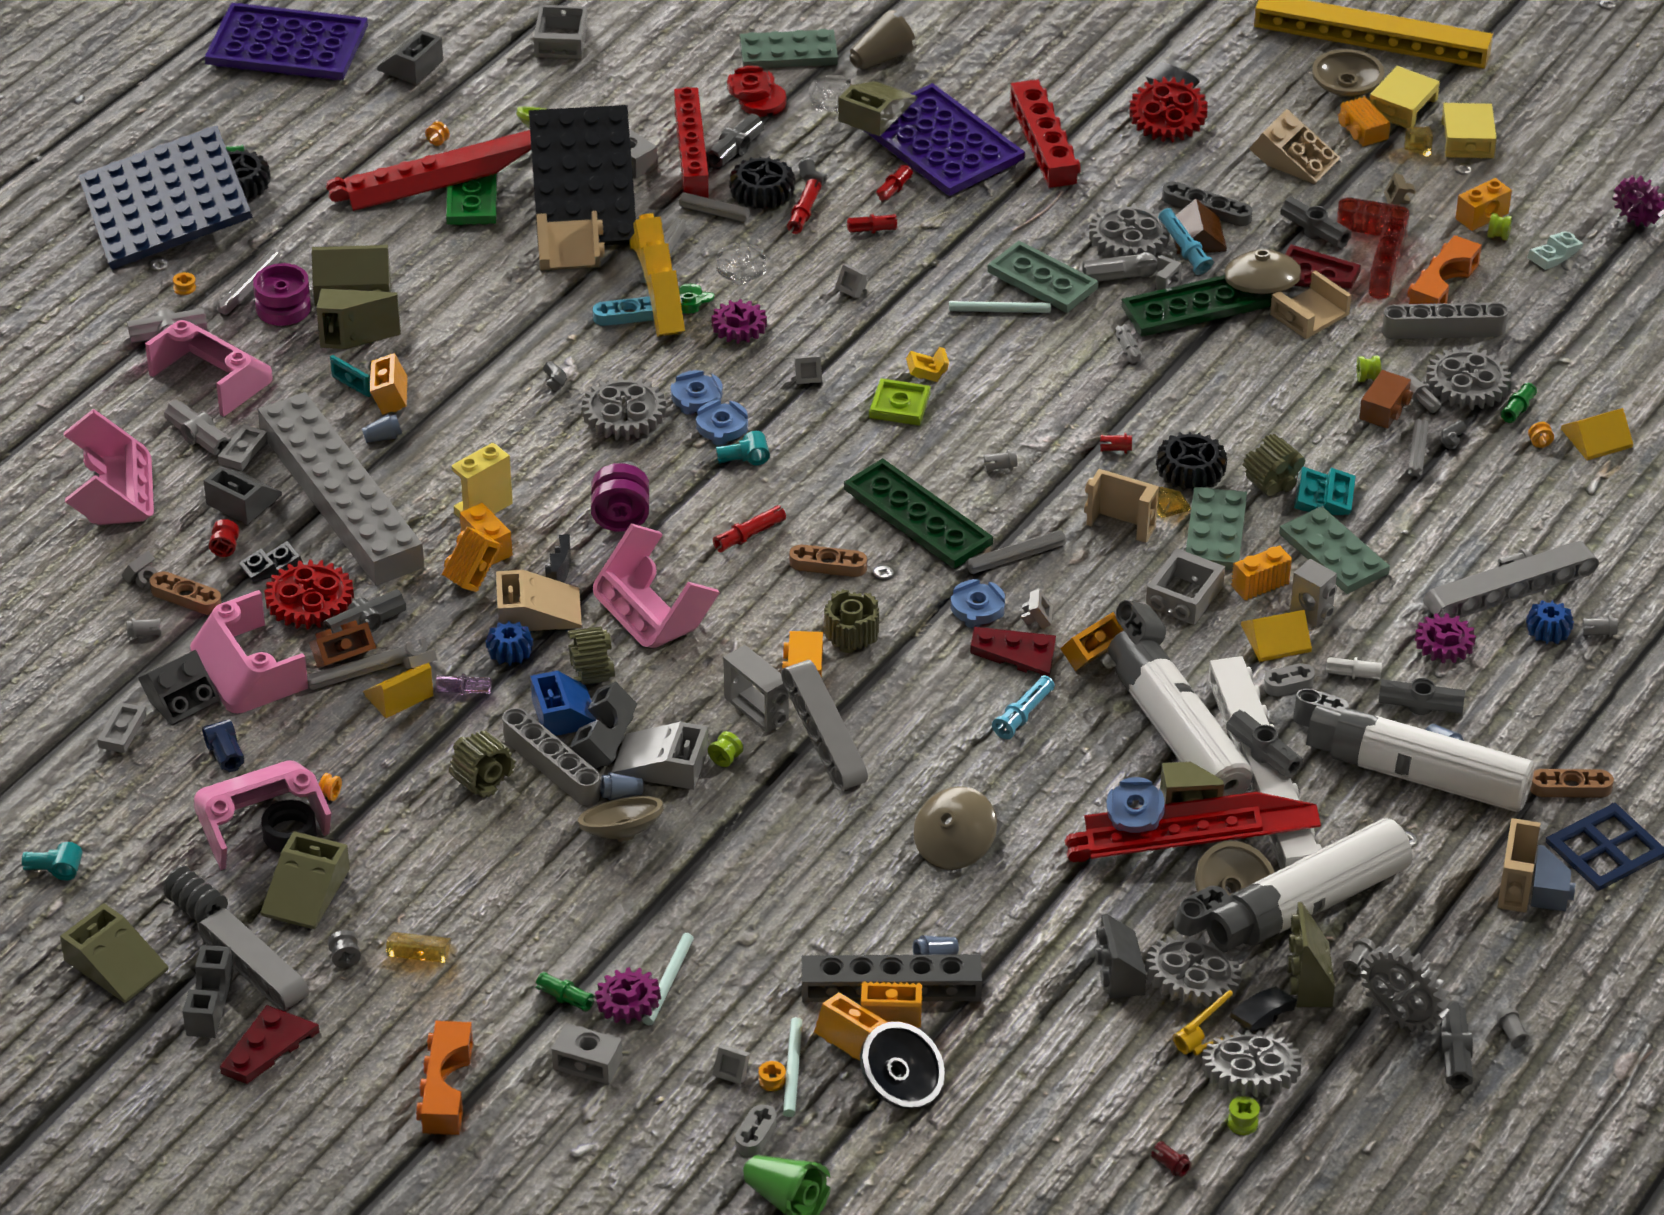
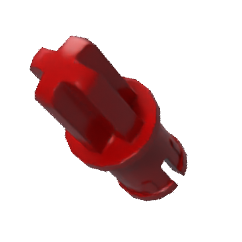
M902 165L894 174L886 177L885 183L876 191L880 201L888 200L893 194L903 189V185L913 175L909 166Z
M870 214L869 217L848 218L847 229L849 232L871 231V233L880 230H897L896 214L881 216Z

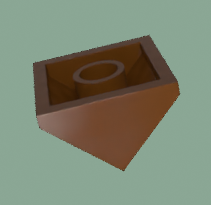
M1195 199L1175 215L1194 241L1196 240L1202 244L1204 253L1227 251L1219 217L1200 201ZM1174 240L1177 254H1182L1181 247Z

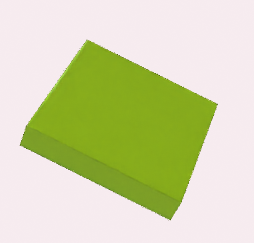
M880 378L869 410V418L920 426L931 394V386Z

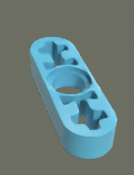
M650 296L604 301L593 306V321L600 326L654 320ZM628 309L635 310L634 312H624V310Z

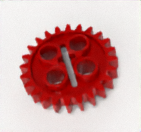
M1163 77L1162 82L1153 79L1152 85L1145 82L1144 88H1137V93H1133L1132 100H1130L1129 116L1132 118V125L1137 124V131L1144 129L1143 136L1151 133L1152 140L1159 136L1162 142L1169 137L1172 142L1175 141V137H1179L1183 141L1185 134L1192 137L1193 130L1199 132L1200 125H1205L1208 102L1205 101V94H1200V88L1193 89V83L1185 85V79L1178 83L1175 77L1171 81H1167Z
M312 559L308 561L307 565H304L301 561H298L297 567L287 564V571L278 569L279 576L271 575V582L266 583L267 589L264 590L266 608L269 609L270 615H276V621L284 619L285 626L294 622L297 629L301 624H305L307 629L311 627V624H316L318 628H321V622L347 611L352 603V599H354L353 582L349 580V574L343 573L342 567L334 569V563L324 566L323 560L319 561L317 565L313 564Z

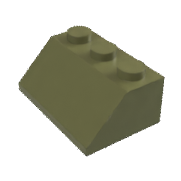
M388 245L312 247L314 305L317 306L321 289L391 292Z

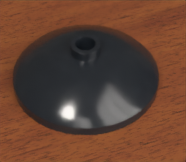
M888 1022L876 1027L865 1038L860 1052L861 1069L867 1084L879 1098L901 1109H917L929 1104L937 1097L944 1083V1063L938 1048L924 1032L910 1024Z

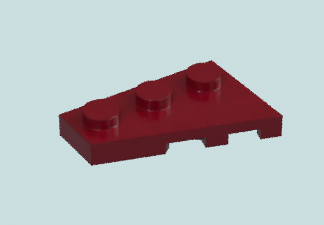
M1290 244L1285 253L1294 259L1301 268L1300 280L1294 286L1311 287L1312 272L1316 270L1339 287L1352 289L1361 272L1360 264Z
M974 627L970 653L999 664L1004 662L1017 666V670L1025 673L1030 670L1039 673L1040 677L1043 675L1050 677L1056 635Z
M266 1005L220 1065L221 1075L245 1084L250 1083L275 1065V1060L287 1051L291 1053L299 1047V1042L310 1036L312 1038L320 1032L319 1024Z

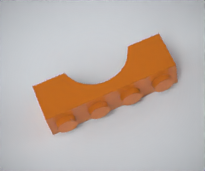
M1456 235L1448 243H1444L1438 256L1432 258L1429 267L1426 270H1422L1416 283L1410 285L1407 292L1409 304H1446L1449 285L1445 280L1454 277L1469 278L1479 265L1482 245Z
M435 1021L434 1033L428 1034L427 1049L431 1052L430 1056H425L424 1074H427L426 1079H421L420 1097H423V1102H418L416 1108V1120L422 1121V1132L425 1134H460L463 1114L461 1091L446 1084L445 1079L453 1071L470 1065L473 1048L472 1022Z

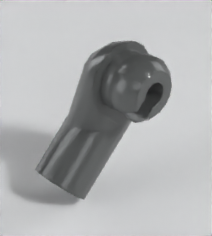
M803 158L799 163L802 178L806 181L815 179L817 180L815 184L820 182L824 186L827 181V174L816 171L815 162L812 159Z
M548 361L543 367V371L551 377L547 380L546 385L553 391H558L560 386H564L567 375L555 363Z
M1458 420L1441 431V442L1445 448L1454 449L1459 444L1460 438H1457V436L1466 431V425L1462 420Z

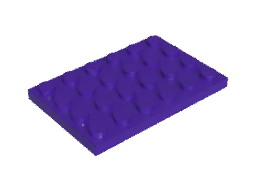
M231 2L205 55V64L241 70L249 69L262 72L284 73L286 75H301L311 78L344 80L368 27V18Z
M933 83L910 93L917 96L916 101L881 136L864 131L948 196L1025 160V151Z

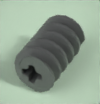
M187 866L176 867L166 878L163 888L164 895L198 923L222 908L227 909L228 899L224 895H220V892L217 889H213L209 883H205L204 879L198 877L194 871H190Z

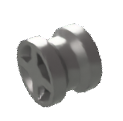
M342 930L333 933L329 937L328 947L335 966L347 968L355 965L360 960L361 952L357 946V936L354 932Z

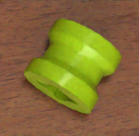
M1492 213L1487 237L1494 238L1497 236L1507 241L1510 234L1512 216L1499 217L1498 214Z
M1358 356L1356 362L1358 382H1364L1366 379L1375 381L1381 372L1380 357L1373 356L1370 359H1366L1364 356Z
M728 731L722 732L717 741L712 742L708 747L709 757L721 767H728L733 762L734 757H738L743 752L741 740L735 734Z
M1240 1096L1230 1102L1227 1124L1232 1132L1238 1135H1250L1257 1130L1260 1106L1255 1099Z

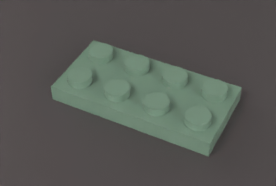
M834 29L740 34L743 67L783 68L838 65Z
M1017 241L988 264V273L1046 303H1051L1052 306L1066 313L1098 289V280L1021 241Z
M1194 487L1186 552L1223 565L1225 570H1233V563L1240 560L1247 492Z
M1322 506L1280 526L1279 534L1308 560L1312 559L1337 573L1336 585L1346 594L1389 574L1390 565Z

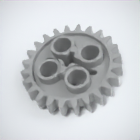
M1123 203L1120 208L1113 204L1112 210L1105 207L1104 213L1097 212V217H1092V223L1089 226V240H1092V246H1097L1098 252L1105 251V257L1111 254L1114 257L1139 255L1143 252L1150 253L1156 257V252L1162 253L1163 248H1167L1170 241V233L1158 219L1159 213L1154 214V208L1145 210V205L1136 208L1135 203L1131 207H1127Z
M1463 346L1462 351L1453 347L1452 353L1443 350V355L1436 354L1435 359L1430 360V365L1427 366L1426 383H1428L1430 390H1433L1434 396L1441 395V402L1449 400V406L1458 403L1460 409L1465 405H1469L1471 410L1474 409V405L1484 409V403L1493 406L1494 400L1501 402L1502 396H1507V390L1510 389L1511 372H1508L1509 367L1507 365H1503V359L1496 360V354L1488 356L1487 350L1479 353L1477 352V347H1474L1472 351H1468L1466 346Z
M619 376L618 381H614L610 377L609 383L606 384L603 381H599V387L591 386V392H585V398H582L581 406L584 423H588L589 429L596 428V434L605 432V438L613 434L615 435V440H618L621 435H624L625 439L629 440L630 435L639 438V433L641 432L649 435V428L657 430V424H662L663 418L666 417L664 393L659 392L658 386L652 388L651 381L643 384V378L633 381L632 376L628 380H624L622 376ZM622 394L625 395L627 421H623Z
M1180 934L1177 935L1176 940L1170 936L1166 937L1165 942L1159 939L1157 945L1151 946L1145 961V971L1148 973L1146 979L1153 981V988L1161 987V995L1169 993L1171 994V1001L1179 998L1182 1005H1185L1187 1001H1191L1194 1007L1198 1006V1002H1202L1206 1008H1209L1210 1002L1214 1003L1229 990L1233 992L1232 996L1234 997L1239 989L1242 970L1238 969L1239 962L1233 961L1234 954H1225V952L1217 949L1213 942L1205 943L1204 937L1197 941L1194 940L1193 936L1184 939Z
M1386 944L1383 948L1378 946L1364 959L1365 962L1361 965L1363 971L1360 973V976L1365 979L1361 986L1369 989L1365 995L1374 998L1375 1001L1372 1003V1006H1380L1382 1008L1380 1014L1385 1015L1387 1013L1390 1016L1391 1023L1395 1020L1399 1021L1401 1029L1408 1025L1411 1032H1414L1417 1028L1421 1033L1426 1029L1432 1031L1435 1026L1437 1027L1446 1018L1445 1016L1450 1011L1447 1007L1451 1004V1001L1446 998L1449 991L1441 988L1445 981L1436 978L1439 972L1438 970L1431 971L1429 969V961L1425 963L1420 961L1421 956L1419 953L1415 957L1412 956L1410 948L1407 947L1402 952L1398 944L1393 949L1389 944Z
M1246 1030L1245 1035L1234 1031V1036L1232 1037L1224 1033L1222 1040L1214 1038L1213 1044H1207V1050H1203L1202 1070L1205 1071V1078H1210L1211 1084L1219 1083L1220 1090L1229 1087L1230 1094L1238 1090L1241 1091L1242 1096H1245L1248 1092H1252L1254 1097H1258L1259 1092L1270 1096L1271 1090L1281 1093L1282 1087L1290 1089L1291 1083H1297V1077L1301 1076L1302 1057L1299 1056L1298 1049H1293L1292 1042L1284 1044V1037L1273 1039V1033L1262 1036V1031H1258L1256 1035L1251 1034L1249 1030Z

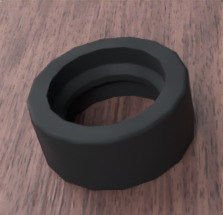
M292 799L282 800L270 805L264 811L261 817L263 841L270 849L281 853L293 833H283L273 829V827L283 821H300L306 825L295 832L317 836L315 812L308 804Z

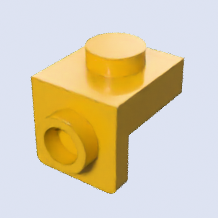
M942 347L938 348L933 357L910 351L906 357L910 375L919 379L924 378L938 382L942 374L946 373L949 367V359L945 348Z

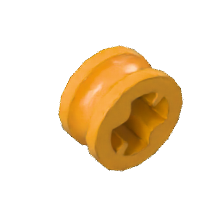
M435 121L426 129L425 136L431 144L440 146L449 138L450 132L445 124Z
M186 272L176 274L173 277L174 292L179 295L193 293L196 289L195 276Z
M1537 422L1528 430L1529 438L1533 446L1537 448L1547 447L1554 440V433L1547 422Z
M325 773L321 777L319 786L324 797L327 796L330 801L337 799L342 787L341 777L334 776L332 778V775L329 773Z
M767 1061L759 1067L758 1082L764 1090L778 1091L783 1088L786 1082V1070L782 1063ZM775 1074V1078H769V1075Z

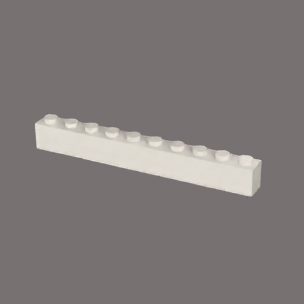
M1243 656L1211 660L1208 681L1225 725H1227V721L1232 717L1233 713L1241 710L1248 713L1261 725L1273 726V724L1268 722L1267 708L1265 705H1261L1259 687L1254 686L1251 667L1246 666ZM1228 731L1231 741L1254 771L1253 780L1249 786L1251 792L1299 800L1298 786L1296 783H1292L1291 777L1283 776L1269 763L1254 760L1251 756V749ZM1314 828L1268 835L1280 869L1322 849L1321 845L1315 842Z

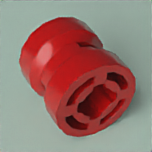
M221 519L214 523L212 536L209 541V549L213 554L219 557H228L235 552L236 541L240 532L235 522Z

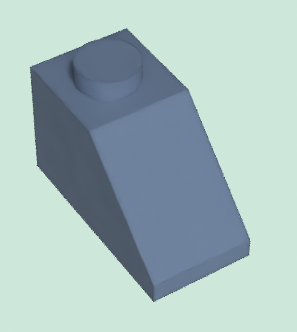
M1538 845L1531 907L1566 911L1568 900H1574L1576 883L1570 882L1571 870L1543 845Z

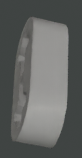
M1304 663L1272 669L1264 676V691L1276 697L1296 693L1302 689H1310L1314 684L1315 670L1312 666Z
M761 1104L750 1110L735 1135V1146L739 1154L752 1157L758 1155L763 1150L777 1126V1115L773 1107Z

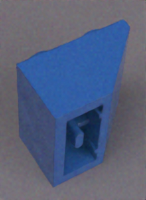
M559 671L530 676L532 702L539 723L553 735L577 732L579 728L596 721V718L587 710L591 703V698L586 685Z

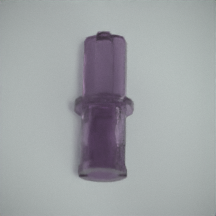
M462 674V676L437 675L436 677L437 693L453 692L461 693L462 696H465V693H491L493 683L490 677H466V674Z

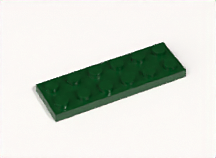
M1225 275L1122 298L1121 307L1139 335L1143 337L1271 307L1272 295L1274 293L1258 294L1238 290L1229 285Z
M883 458L844 481V490L953 569L993 545V536Z

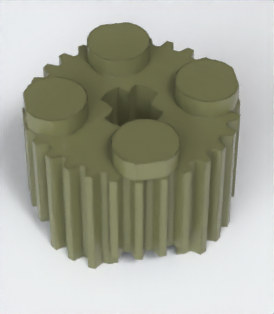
M1276 434L1266 435L1262 440L1264 444L1256 448V452L1250 451L1246 454L1247 457L1243 460L1245 462L1242 463V466L1247 469L1245 471L1247 479L1268 496L1275 495L1283 490L1289 492L1296 486L1297 480L1295 477L1298 476V472L1304 466L1306 460L1284 439L1279 438Z
M844 589L841 592L836 591V594L832 593L831 601L829 600L824 608V634L828 641H832V644H836V647H839L840 651L844 653H852L857 647L862 649V646L867 647V644L877 642L879 636L878 600H875V596H872L871 593H864L863 596L861 593L856 594V592L850 594L849 590Z
M602 626L568 631V637L574 641V644L568 645L571 666L575 669V672H578V677H574L576 681L586 685L607 682L610 680V677H615L613 660L607 655V650H611L612 646L610 634L607 633L606 629L603 630Z
M487 731L476 732L475 735L472 733L471 737H460L454 743L455 755H452L453 760L450 761L449 773L476 795L478 793L483 798L485 796L489 797L490 794L494 795L498 790L496 786L505 780L504 777H509L514 773L513 769L515 768L516 760L511 757L510 749Z

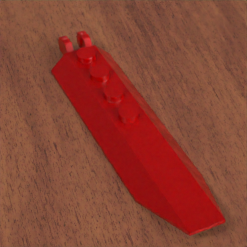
M530 130L435 155H427L412 161H404L397 165L378 168L363 174H355L344 179L336 177L329 180L326 184V189L329 191L328 197L332 202L350 199L352 210L355 211L493 175L531 150Z
M1250 792L1165 804L1164 815L1159 821L1158 827L1152 831L1147 830L1140 833L1115 829L1107 812L1084 815L1086 831L1069 834L1064 841L1068 847L1067 858L1070 862L1077 863L1078 861L1085 862L1088 858L1094 859L1321 827L1317 804L1260 792Z

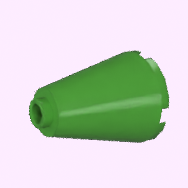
M756 1155L748 1160L743 1168L745 1182L785 1215H819L826 1205L831 1188L826 1185V1176L831 1177L830 1172L824 1165L817 1162Z

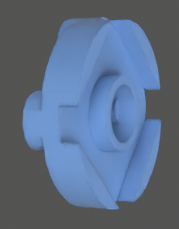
M700 370L684 372L676 377L674 384H671V399L673 403L681 408L682 413L688 415L698 412L702 405L710 401L721 400L723 396L721 380L714 374H711V377L706 376L704 371Z
M721 400L710 401L699 408L696 418V429L703 437L712 440L713 444L724 445L727 441L737 439L747 433V411L741 404L734 401H729V404H721Z
M973 579L964 581L954 588L953 595L951 596V611L958 619L964 621L967 627H979L981 624L991 623L1004 616L1005 594L995 583L988 581V585L980 584V580Z
M1131 777L1120 781L1119 786L1115 787L1114 790L1113 788L1110 790L1106 801L1107 813L1115 829L1140 833L1147 830L1152 831L1158 827L1165 811L1164 795L1160 789L1158 790L1157 787L1153 786L1150 780L1141 777ZM1136 800L1139 801V805H1143L1139 809L1128 807V805H1132L1133 801Z

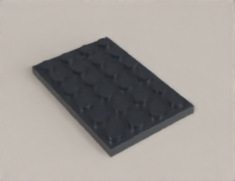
M614 105L529 110L536 227L537 214H547V222L592 220V211H597V220H602L603 235H599V243L604 242V245L630 244L629 240L635 233L633 223L636 220L628 106Z

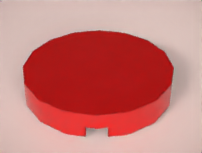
M758 66L740 67L735 70L734 74L731 75L730 73L727 78L729 93L735 98L744 101L762 100L770 96L775 87L773 74L769 71L768 73L763 71V68Z
M775 84L774 91L770 96L757 101L739 99V105H741V109L750 115L755 114L759 117L767 116V113L771 112L774 115L784 109L786 105V92L781 86Z

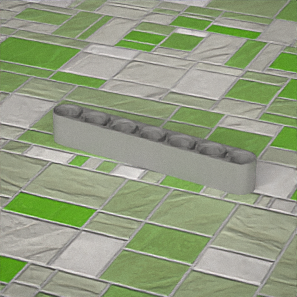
M1576 541L1435 587L1427 592L1423 602L1433 615L1438 614L1440 618L1444 617L1445 613H1448L1450 618L1456 616L1462 618L1589 576L1598 568L1599 560L1583 542Z

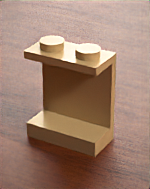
M592 211V220L547 222V214H537L540 270L600 267V258H605L604 242L599 243V235H603L602 220H597V211Z
M1315 270L1312 272L1310 289L1291 299L1280 291L1274 293L1271 300L1270 315L1307 339L1349 315L1351 294Z
M1098 469L1095 476L1088 479L1085 493L1088 494L1084 507V513L1087 514L1086 525L1092 526L1099 514L1137 525L1136 540L1146 543L1156 528L1159 486Z
M1511 818L1497 908L1527 913L1541 823Z

